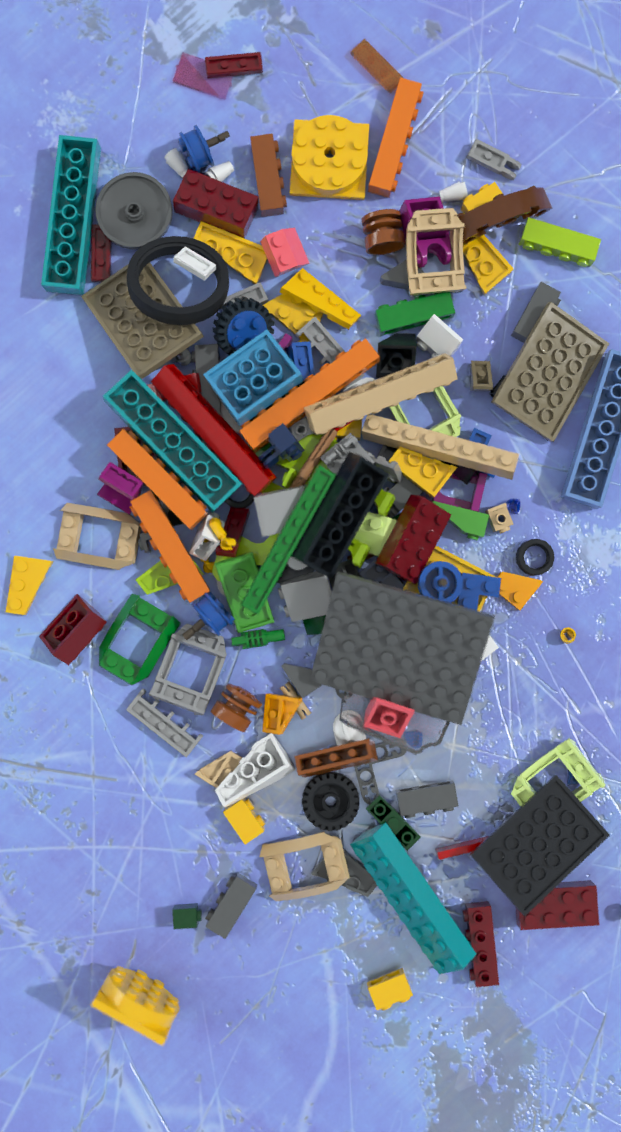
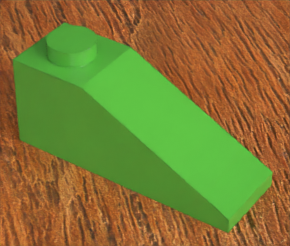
M432 501V503L451 514L448 522L462 534L467 535L468 539L478 541V538L484 537L489 514Z

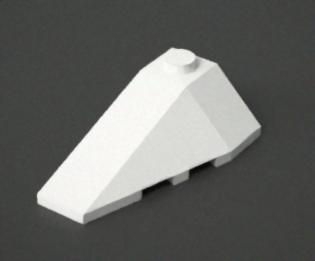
M273 733L256 742L251 747L252 750L245 758L243 757L240 760V764L233 772L228 774L215 790L224 808L275 783L296 770L286 751Z

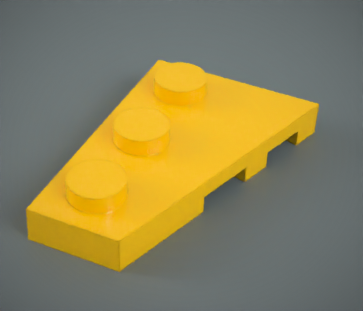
M401 446L388 461L390 464L392 461L398 462L402 474L432 498L436 496L457 468Z
M14 556L6 605L7 613L27 615L37 595L36 593L54 561Z

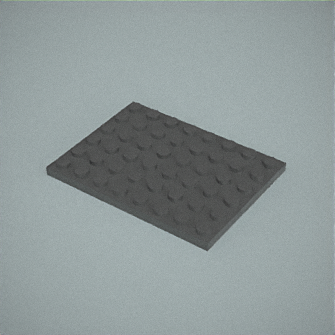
M338 571L310 681L373 699V697L413 709L414 712L462 725L495 615Z

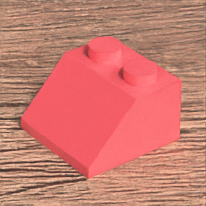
M295 228L281 229L266 235L260 241L275 277L309 264Z
M373 697L365 710L363 727L401 738L414 714V710Z

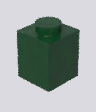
M198 903L174 905L172 909L174 929L197 928L199 921H202V910L198 909Z

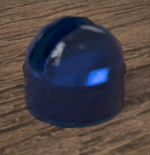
M509 499L506 502L509 504V507H507L508 512L518 514L521 506L520 499Z

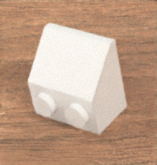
M435 314L416 337L417 346L423 351L427 350L431 354V358L444 353L452 357L463 341L458 334Z

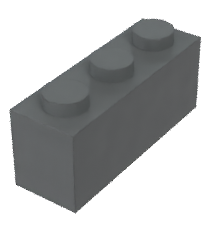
M540 282L511 336L525 343L546 304L552 302L556 306L559 305L561 299L558 297L561 292Z
M453 781L396 790L399 813L405 818L415 817L417 813L430 815L434 814L435 810L443 809V812L453 811L454 807H459Z
M239 872L235 877H230L226 884L228 889L225 894L223 892L220 893L216 900L217 907L215 910L210 909L205 918L207 920L205 927L224 939L230 933L257 889L255 882Z

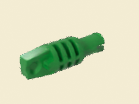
M260 629L241 632V636L231 638L233 647L242 646L243 649L267 646L270 642L285 640L284 629L273 631Z

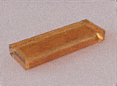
M366 39L362 40L351 51V55L389 93L397 88L400 77H403Z

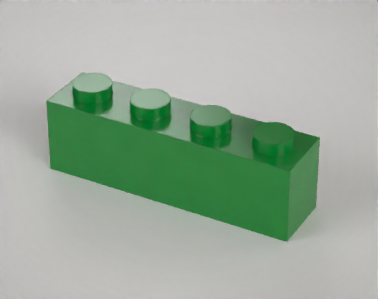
M450 292L433 293V295L427 297L426 295H420L412 301L405 299L396 302V305L389 306V304L379 306L375 310V318L380 336L426 325L434 314L442 321L453 318L455 309Z

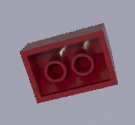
M76 594L39 637L53 656L69 666L95 635L103 629L107 621L80 595Z

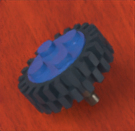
M237 297L234 298V303L231 300L228 301L227 304L229 306L226 308L223 305L221 307L223 312H217L216 316L219 319H214L213 324L216 326L213 328V332L216 334L214 339L217 341L218 346L229 356L265 330H268L270 334H274V329L271 327L274 326V321L271 320L273 318L267 308L252 298L242 297L241 300Z

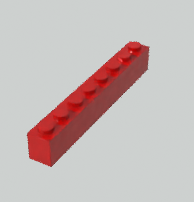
M174 364L165 365L152 379L151 383L155 386V390L168 400L167 403L180 413L181 419L190 424L194 433L206 442V446L219 456V460L230 468L232 474L245 485V489L250 494L256 496L262 493L277 478L270 469H265L263 463L259 461V457Z

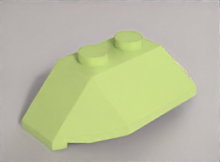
M368 512L354 539L368 545L370 548L369 554L379 556L397 520Z

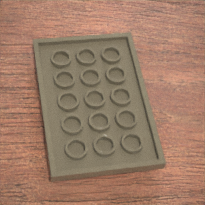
M149 262L139 276V283L144 292L161 304L182 307ZM126 265L81 297L130 368L142 380L204 336L196 324H165L151 319L142 313L130 298L127 287L128 265Z
M548 302L491 403L549 442H554L609 343L554 303Z

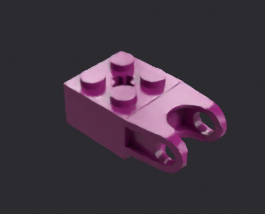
M440 196L410 199L403 202L399 211L401 212L402 229L405 239L408 224L415 211L444 209ZM450 230L417 232L416 253L417 266L419 268H423L427 264L428 253L435 254L443 265H448L451 262Z

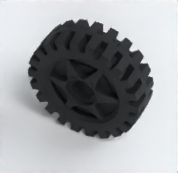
M327 772L313 777L306 785L302 796L305 816L315 827H319L321 830L337 831L347 827L356 817L359 810V794L354 783L338 772ZM328 797H334L336 803L329 806L325 800Z

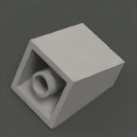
M307 485L265 492L254 497L262 537L281 532Z
M315 571L280 582L281 588H278L281 600L285 599L287 606L283 608L286 617H290L292 622L327 614L332 591L326 576Z

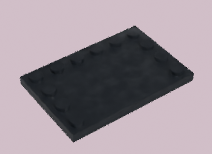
M554 775L470 853V856L519 912L526 916L603 843L610 834L561 779Z

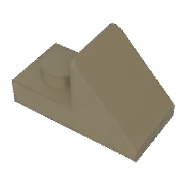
M471 361L470 391L492 390L493 382L490 361Z

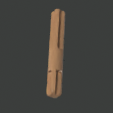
M329 429L327 433L323 434L289 488L305 485L321 460L320 457L325 454L336 437L337 431L335 429Z

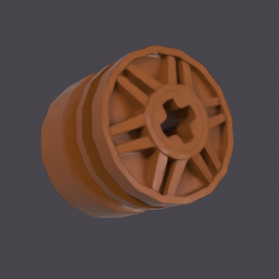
M377 210L362 217L363 233L367 235L364 240L366 253L384 255L397 252L405 247L404 232L399 230L403 225L399 210Z
M227 683L225 688L231 694L224 691L221 693L227 702L217 700L210 712L224 723L245 733L251 723L246 713L256 715L257 711L251 705L260 708L262 703L246 689Z

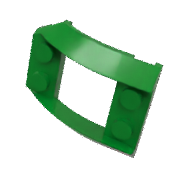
M131 594L99 647V666L131 686L150 676L155 664L171 640L172 634L175 633L181 623L174 616L168 615L140 598V595ZM129 615L161 633L142 667L137 666L110 649Z

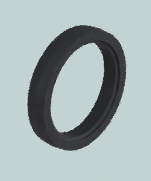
M169 236L150 241L134 253L128 265L127 287L130 298L135 306L151 319L170 325H191L210 318L223 306L229 290V272L224 259L211 246L189 237ZM185 246L216 264V270L213 272L217 279L215 291L205 301L189 307H172L161 304L150 298L139 283L141 271L149 262L161 256L177 254Z

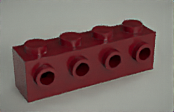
M488 901L465 903L466 910H463V920L467 922L468 929H465V938L476 952V955L471 960L472 968L469 969L470 981H473L476 987L499 985L491 905Z

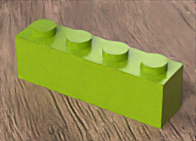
M528 217L518 245L529 251L537 250L545 256H557L562 261L577 262L579 266L588 267L596 259L601 239Z

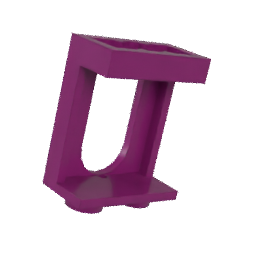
M109 462L99 476V480L104 485L97 495L130 515L132 512L130 501L141 495L143 482Z
M479 473L476 477L473 476L470 483L475 484L471 502L445 496L440 491L432 501L479 512L487 474ZM454 474L450 476L452 479L460 480Z

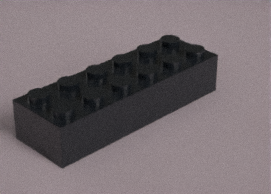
M348 452L291 557L332 579L389 474L361 455Z

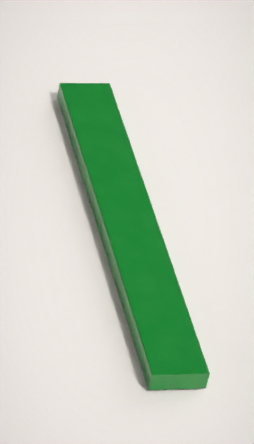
M320 465L317 466L243 598L241 606L257 615L260 613L336 474Z

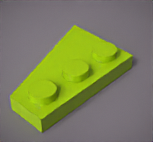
M161 560L136 579V582L147 595L176 585L169 576L172 573L168 566L164 567ZM195 563V565L197 566V568H198V570L200 571L201 575H202V576L205 575V574L202 572V570L199 568V566Z

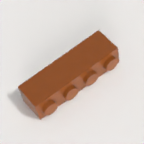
M273 133L250 136L261 217L284 214L283 207H287L286 196L281 194V189H284L283 177H279L278 173L279 170H282L280 158L276 159L275 153L279 152L278 141L273 139Z
M370 739L295 756L298 776L304 778L378 761L375 742Z

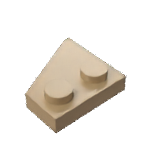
M230 750L199 769L195 775L217 788L228 774L233 772L240 764L239 762L243 757Z

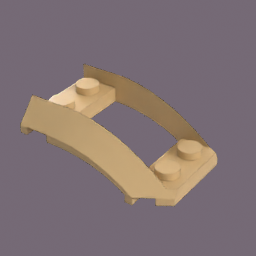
M453 208L415 211L408 224L406 259L410 295L417 296L419 294L442 292L455 293L467 289L464 282L463 228L465 226L457 217L458 214ZM450 230L452 249L450 271L418 273L416 253L417 232Z
M66 503L60 510L64 512L57 549L53 548L56 559L116 570L135 563L139 545L138 540L140 539L139 534H141L142 528L140 523L132 516L123 512ZM84 515L122 522L115 559L77 552Z
M325 831L305 837L262 845L260 857L264 858L272 891L269 897L275 901L299 899L337 890L350 878L341 839L334 835L330 836ZM321 845L329 881L292 889L284 854Z

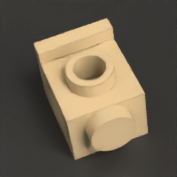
M506 503L485 511L486 514H489L488 520L493 532L499 531L501 534L511 530L509 526L513 525V521ZM498 516H503L504 522H499Z

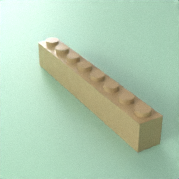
M444 353L304 407L309 428L316 435L325 434L334 427H343L352 420H361L370 413H379L388 406L393 407L401 401L414 399L419 394L430 393L434 391V388L448 386L452 381L458 379L454 359Z
M372 414L367 415L362 429L364 440L397 449L401 446L426 457L511 480L518 463L519 454Z

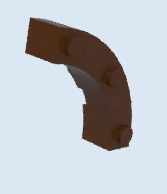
M531 186L528 189L505 196L502 193L495 196L492 201L474 208L465 214L459 213L457 217L465 226L463 228V245L486 234L485 230L495 225L496 228H500L515 222L520 216H522L523 220L528 217L537 218L551 210L552 206L544 188Z

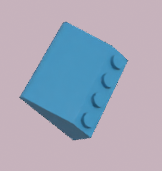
M268 330L262 332L203 374L240 427L255 417L260 411L272 405L275 400L286 395L293 387L303 382L302 373Z

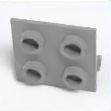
M351 433L320 457L334 474H337L348 452L361 455L371 463H375Z

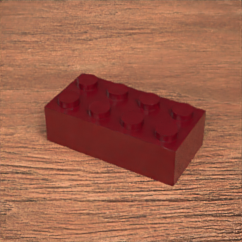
M187 169L173 199L175 213L198 222H205L245 239L258 210L259 196Z
M411 494L375 564L404 581L417 584L451 514L425 497Z
M591 880L561 882L526 916H523L516 908L518 927L520 930L599 925L597 886Z

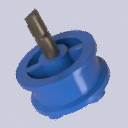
M195 125L193 130L185 134L179 133L178 144L182 152L187 153L186 161L189 168L200 173L199 169L207 165L214 166L209 148L225 141L230 135L228 131H225L205 140L200 129Z
M437 561L424 568L417 585L420 595L451 603L460 595L463 579L460 571L453 564Z
M209 591L204 593V597L196 604H191L199 613L200 620L192 628L184 632L182 636L188 640L205 625L207 627L210 626L220 636V631L228 624L233 625L232 622L235 619L213 593Z

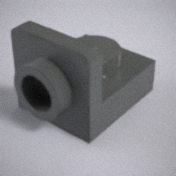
M149 533L139 534L141 539L138 540L141 551L145 550V553H151L148 541L152 539Z

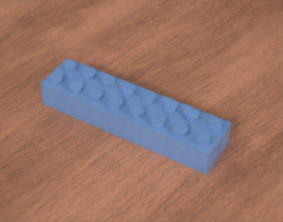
M610 349L605 354L560 498L594 509L603 506L621 449V352Z

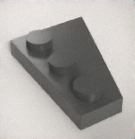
M343 849L350 878L342 886L368 897L377 887L375 880L362 864ZM323 857L311 871V874L329 881Z

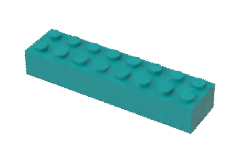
M59 135L41 286L46 292L84 295L101 146L98 140L94 138Z
M130 370L103 395V401L212 513L242 485L230 470L133 370Z
M387 823L364 831L350 846L364 864L367 872L373 877L378 888L384 893L389 904L395 909L400 920L404 922L411 936L417 941L422 952L428 957L433 968L439 974L464 969L474 958L476 952Z

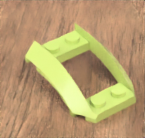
M444 386L434 388L432 392L448 418L428 430L457 437L460 435V417L462 416L455 408ZM399 404L389 407L396 421L410 425Z
M568 738L517 777L511 795L522 806L536 793L528 781L558 758L561 759L579 782L580 786L573 790L572 793L580 802L591 796L599 788H603L606 784L601 774L597 773L575 745L576 742Z

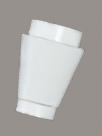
M174 148L164 158L167 160L166 163L183 179L189 167L181 151Z
M230 161L208 168L205 175L222 182L234 172V167Z
M460 181L439 191L442 202L460 201L468 196L465 182L460 183Z

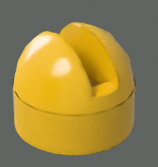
M570 627L562 629L560 633L562 642L566 644L574 642L576 638L574 629ZM564 633H567L571 640H568Z

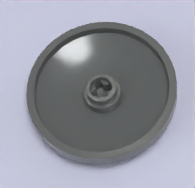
M128 172L114 177L102 188L97 198V222L104 235L111 242L122 248L139 249L150 241L162 238L168 231L172 221L173 209L167 190L157 179L144 173Z

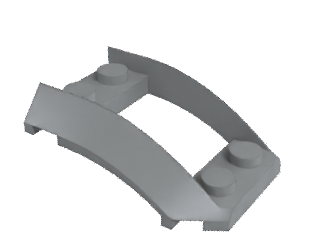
M186 624L175 634H172L149 695L157 701L161 700L191 711L194 715H204L227 656L225 643L222 636L203 629L195 632L192 637L186 640L182 634L193 626ZM181 643L216 656L202 693L167 680Z

